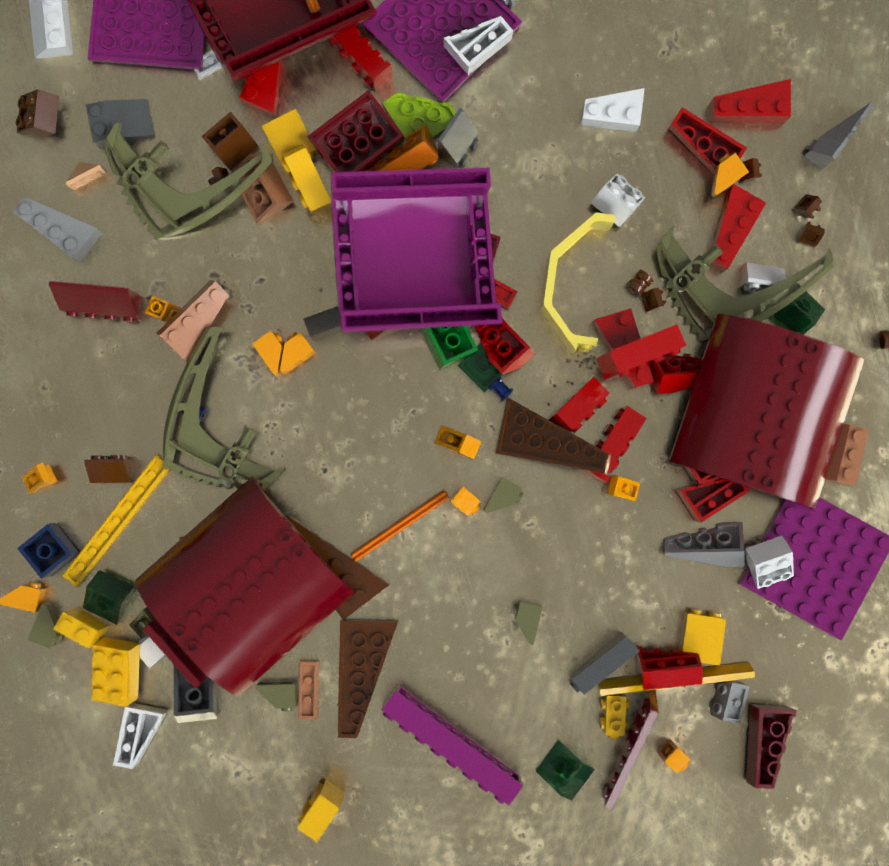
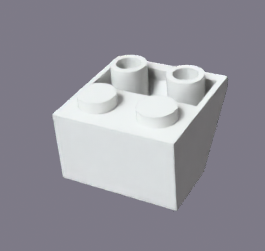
M616 174L602 187L591 204L603 214L615 215L614 223L620 227L642 203L645 197L640 190L632 187L623 176Z
M746 262L741 266L738 288L744 289V292L754 293L755 291L770 287L786 279L785 269Z
M783 536L745 548L746 560L757 589L768 587L794 576L793 552Z

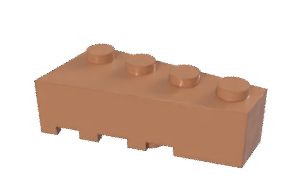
M210 280L156 334L187 362L205 329L210 327L229 295L216 281Z

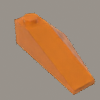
M423 125L405 138L406 143L400 148L395 146L391 149L392 151L386 159L380 158L366 171L420 170L426 166H432L438 159V149L427 125Z

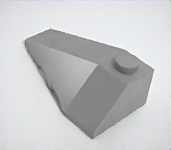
M743 522L720 523L715 528H701L696 533L689 534L686 532L665 538V555L722 567H745Z

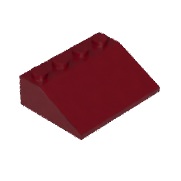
M369 90L307 136L332 173L364 172L380 158L389 154L392 151L391 149L395 146L398 147L404 142L402 132Z
M49 281V287L60 311L65 312L66 316L78 317V314H81L89 319H97V316H103L105 320L116 321V318H123V321L132 323L135 322V319L141 320L144 297L129 288Z

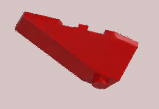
M503 318L502 324L475 325L489 361L502 375L521 368L535 355L530 346Z
M684 353V356L674 355L670 357L667 354L663 356L664 360L654 364L653 361L649 362L654 380L652 385L657 394H665L693 387L703 356L701 358L691 357V354Z

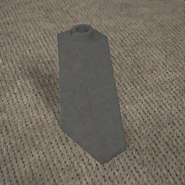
M620 631L569 677L572 681L570 685L577 693L581 691L585 695L639 652L638 648Z

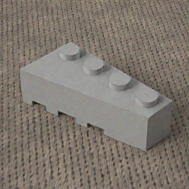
M24 197L13 210L16 215L78 262L83 260L103 234L96 227L27 197Z

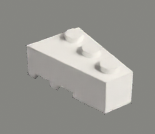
M499 16L478 24L477 27L472 29H465L459 34L445 37L444 47L469 75L512 40L513 30Z
M645 88L585 99L580 125L637 132L641 122Z
M131 703L125 707L113 765L133 769L141 760L169 710L137 703Z

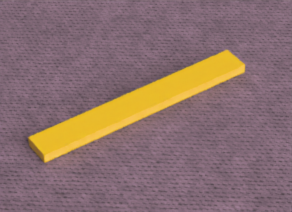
M156 454L62 575L76 588L82 584L172 468L170 467L165 470L164 459L160 455Z
M749 662L703 667V684L755 677V671ZM640 675L604 679L597 685L600 696L648 691L643 690Z

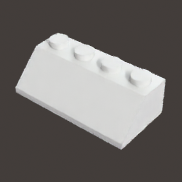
M29 0L35 59L73 55L68 0Z

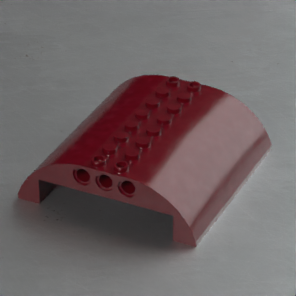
M187 0L203 34L231 83L367 22L376 16V9L370 0H317L320 11L315 14L310 13L305 0Z
M717 314L669 462L816 509L864 360L843 348L778 326L733 315Z
M253 476L135 580L142 600L159 624L209 678L236 696H240L356 592L343 577L340 578L266 496L264 493L266 490Z

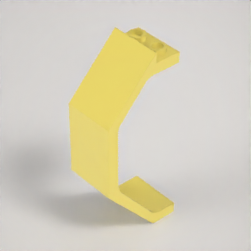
M595 213L550 252L547 259L540 311L572 355L577 351V348L579 352L589 353V351L597 346L598 338L571 333L553 307L552 297L557 261L588 231L592 229L609 231L614 224L615 215Z

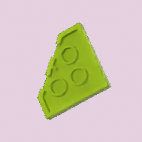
M399 92L382 102L383 107L404 135V139L425 124L434 139L444 132L456 114L450 103H440L418 96L412 97Z

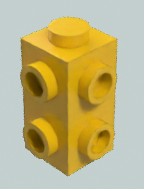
M624 693L604 696V698H601V710H604L603 717L600 718V729H603L604 734L608 735V738L619 739L620 736H625V730L629 728V721L626 718V711H629V699H626Z

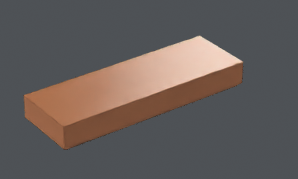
M319 660L299 661L298 719H318Z

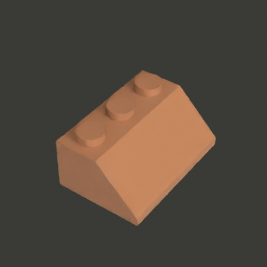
M261 152L249 154L233 172L244 166ZM262 160L241 178V183L262 163ZM273 163L241 195L257 224L283 211L293 201Z
M843 424L825 478L826 481L846 486H856L869 429Z

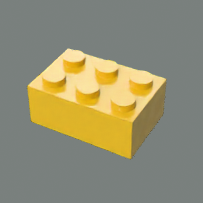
M301 144L282 153L284 159L281 162L286 172L292 173L293 176L290 177V180L296 191L300 189L302 194L298 196L304 208L309 207L312 212L330 203L331 199L305 146Z
M104 637L93 644L91 700L127 707L138 699L140 643Z
M327 779L323 784L319 782L313 791L311 799L308 798L302 807L297 819L299 821L297 829L317 842L340 809L345 792Z

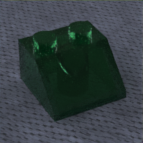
M805 291L787 306L776 312L774 316L788 330L804 335L816 325L825 309Z
M99 570L86 587L83 608L117 625L131 599L134 587L125 581L113 577L109 573Z
M558 741L536 772L560 796L572 801L595 769L581 756L561 741Z

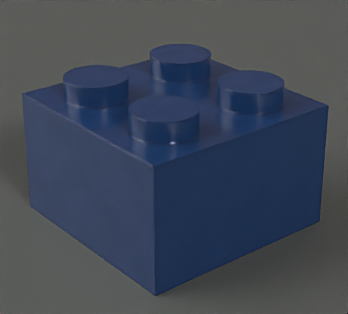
M56 523L47 524L17 548L41 579L50 577L79 553Z

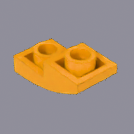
M152 296L145 313L168 322L181 307Z

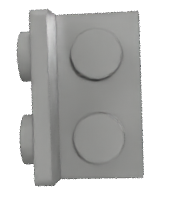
M732 681L719 682L711 715L723 721L740 724L750 686Z

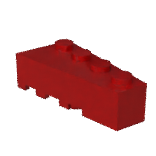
M357 27L328 39L333 46L336 44L340 49L338 52L344 60L348 59L351 62L350 66L357 75L359 73L364 78L362 80L369 89L372 87L376 92L393 78L391 64L387 60L384 62L381 53L377 49L372 50L373 48L365 36H359L360 31Z
M791 79L715 96L709 104V123L784 124L791 117Z
M683 107L669 126V129L714 176L721 158L727 154L732 156L736 153L741 159L747 149L746 146Z
M734 183L727 190L726 200L723 204L721 217L711 245L712 247L717 244L723 251L710 264V266L722 273L731 265L766 205V202Z
M631 308L594 319L591 322L609 351L641 339ZM648 362L647 367L640 370L633 368L630 370V374L624 376L631 389L654 382Z
M678 324L611 350L596 358L604 380L618 374L619 377L630 374V370L633 368L640 370L647 367V362L653 361L654 364L664 360V355L669 354L672 357L681 353L680 349L685 347L686 343Z
M629 406L620 407L614 416L617 419L613 425L610 423L605 429L604 433L606 436L604 439H599L595 444L596 447L611 455L607 474L583 470L601 483L609 481L610 476H608V473H612L619 464L618 458L626 453L630 446V440H634L647 419Z

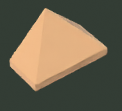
M79 162L66 181V184L74 191L107 172L99 164Z

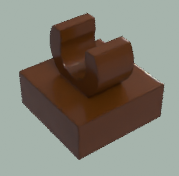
M757 158L742 162L749 172L740 178L741 182H749L762 177V174L759 172L761 164Z
M222 167L212 169L214 177L210 178L208 182L210 185H213L229 175L227 169Z
M805 194L794 209L797 213L813 219L814 215L812 213L821 210L819 205L822 201L819 196Z
M808 221L801 231L798 241L816 247L824 236L825 229L821 228L820 225H811V222Z
M659 287L653 288L641 295L646 312L660 308L666 303V300H662L661 294L663 291L659 290Z

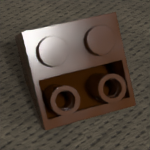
M39 89L21 95L18 100L19 115L16 118L17 133L39 136L55 134L59 96Z
M231 111L201 136L230 171L259 147Z
M96 455L91 456V459H84L90 483H134V460L128 459V456L110 455L109 459V456Z

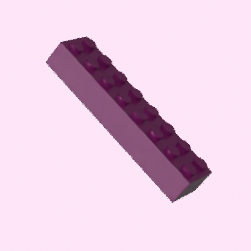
M398 684L383 702L381 710L388 720L392 721L394 719L399 723V727L404 732L408 733L410 731L415 735L414 738L419 743L429 745L431 747L430 750L435 755L445 757L447 759L446 762L451 767L461 769L463 771L462 774L467 779L477 781L478 786L485 792L489 790L493 793L494 798L499 803L503 804L505 802L507 805H510L522 789L523 783L520 775Z

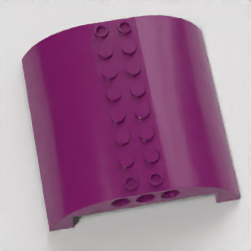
M490 167L331 173L335 274L339 320L342 332L502 324L501 304H496L487 193L491 188Z

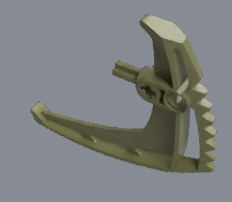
M117 122L108 134L104 144L111 171L119 176L117 184L124 187L121 194L128 196V205H134L133 214H140V223H148L147 231H154V239L175 236L207 222L242 195L273 163L271 147L269 144H264L263 151L235 172L204 189L184 194L164 183L154 173L158 168L159 159L169 150L168 145L162 140L159 141L150 153L145 152L142 157H139L122 136V123ZM115 158H116L117 162L119 163V165L121 166V168L123 169L124 174L122 173V171L120 170L119 166L117 165V163H116V161H115ZM262 160V163L241 183V178ZM132 174L136 176V183L131 179ZM231 185L234 186L232 193L211 207L210 200ZM132 188H136L149 204L170 224L160 229L144 210ZM203 206V213L189 222L182 224L177 220Z
M672 226L656 249L661 275L669 279L665 286L672 288L668 296L676 298L673 306L681 307L679 316H686L685 325L693 324L691 333H699L698 341L709 340L712 328L704 331L686 307L678 292L679 290H686L713 323L717 314L738 316L753 309V316L748 319L761 322L803 294L834 267L833 254L831 249L828 248L825 256L792 276L752 294L733 297L714 286L704 275L711 268L710 264L723 253L717 244L712 246L703 256L698 255L691 261L673 236L676 226ZM661 251L664 252L671 268L676 274L675 277H672L670 275L665 265ZM694 263H695L696 265H698V264L701 265V267H700V271H701V272H699V270H698L697 272H695V271L693 270V269L695 268ZM823 265V267L808 281H806L802 286H800L799 288L796 286L798 281H800L802 278H804L818 266ZM680 276L687 278L686 286L679 284L678 279ZM789 289L788 296L761 311V303Z
M207 327L187 361L168 409L163 436L164 468L166 470L172 467L174 474L183 471L184 479L192 475L195 483L203 479L205 486L213 482L216 489L223 483L227 490L232 484L237 489L243 485L242 483L235 482L234 477L248 480L253 476L266 489L283 472L284 467L274 471L246 459L249 452L248 446L256 434L253 429L246 427L238 442H234L228 450L215 442L200 426V403L206 373L219 334L226 330L223 327ZM211 337V341L207 347V350L202 358L201 363L196 366L195 364L203 348L205 347L207 341ZM196 373L188 401L181 403L191 374ZM183 410V420L178 442L172 439L178 412ZM176 449L218 470L220 478L198 473L175 463L173 460ZM239 450V455L242 456L236 459L234 458L235 454H233V452ZM225 466L232 469L233 473L231 476L224 474L223 469Z

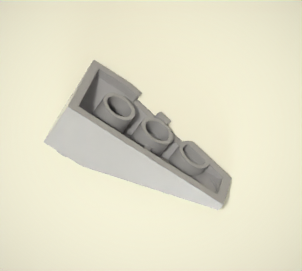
M870 102L820 136L817 140L813 139L806 147L808 152L804 156L821 169L825 168L850 140V136L857 130L858 127L856 125L858 126L863 121L874 104Z

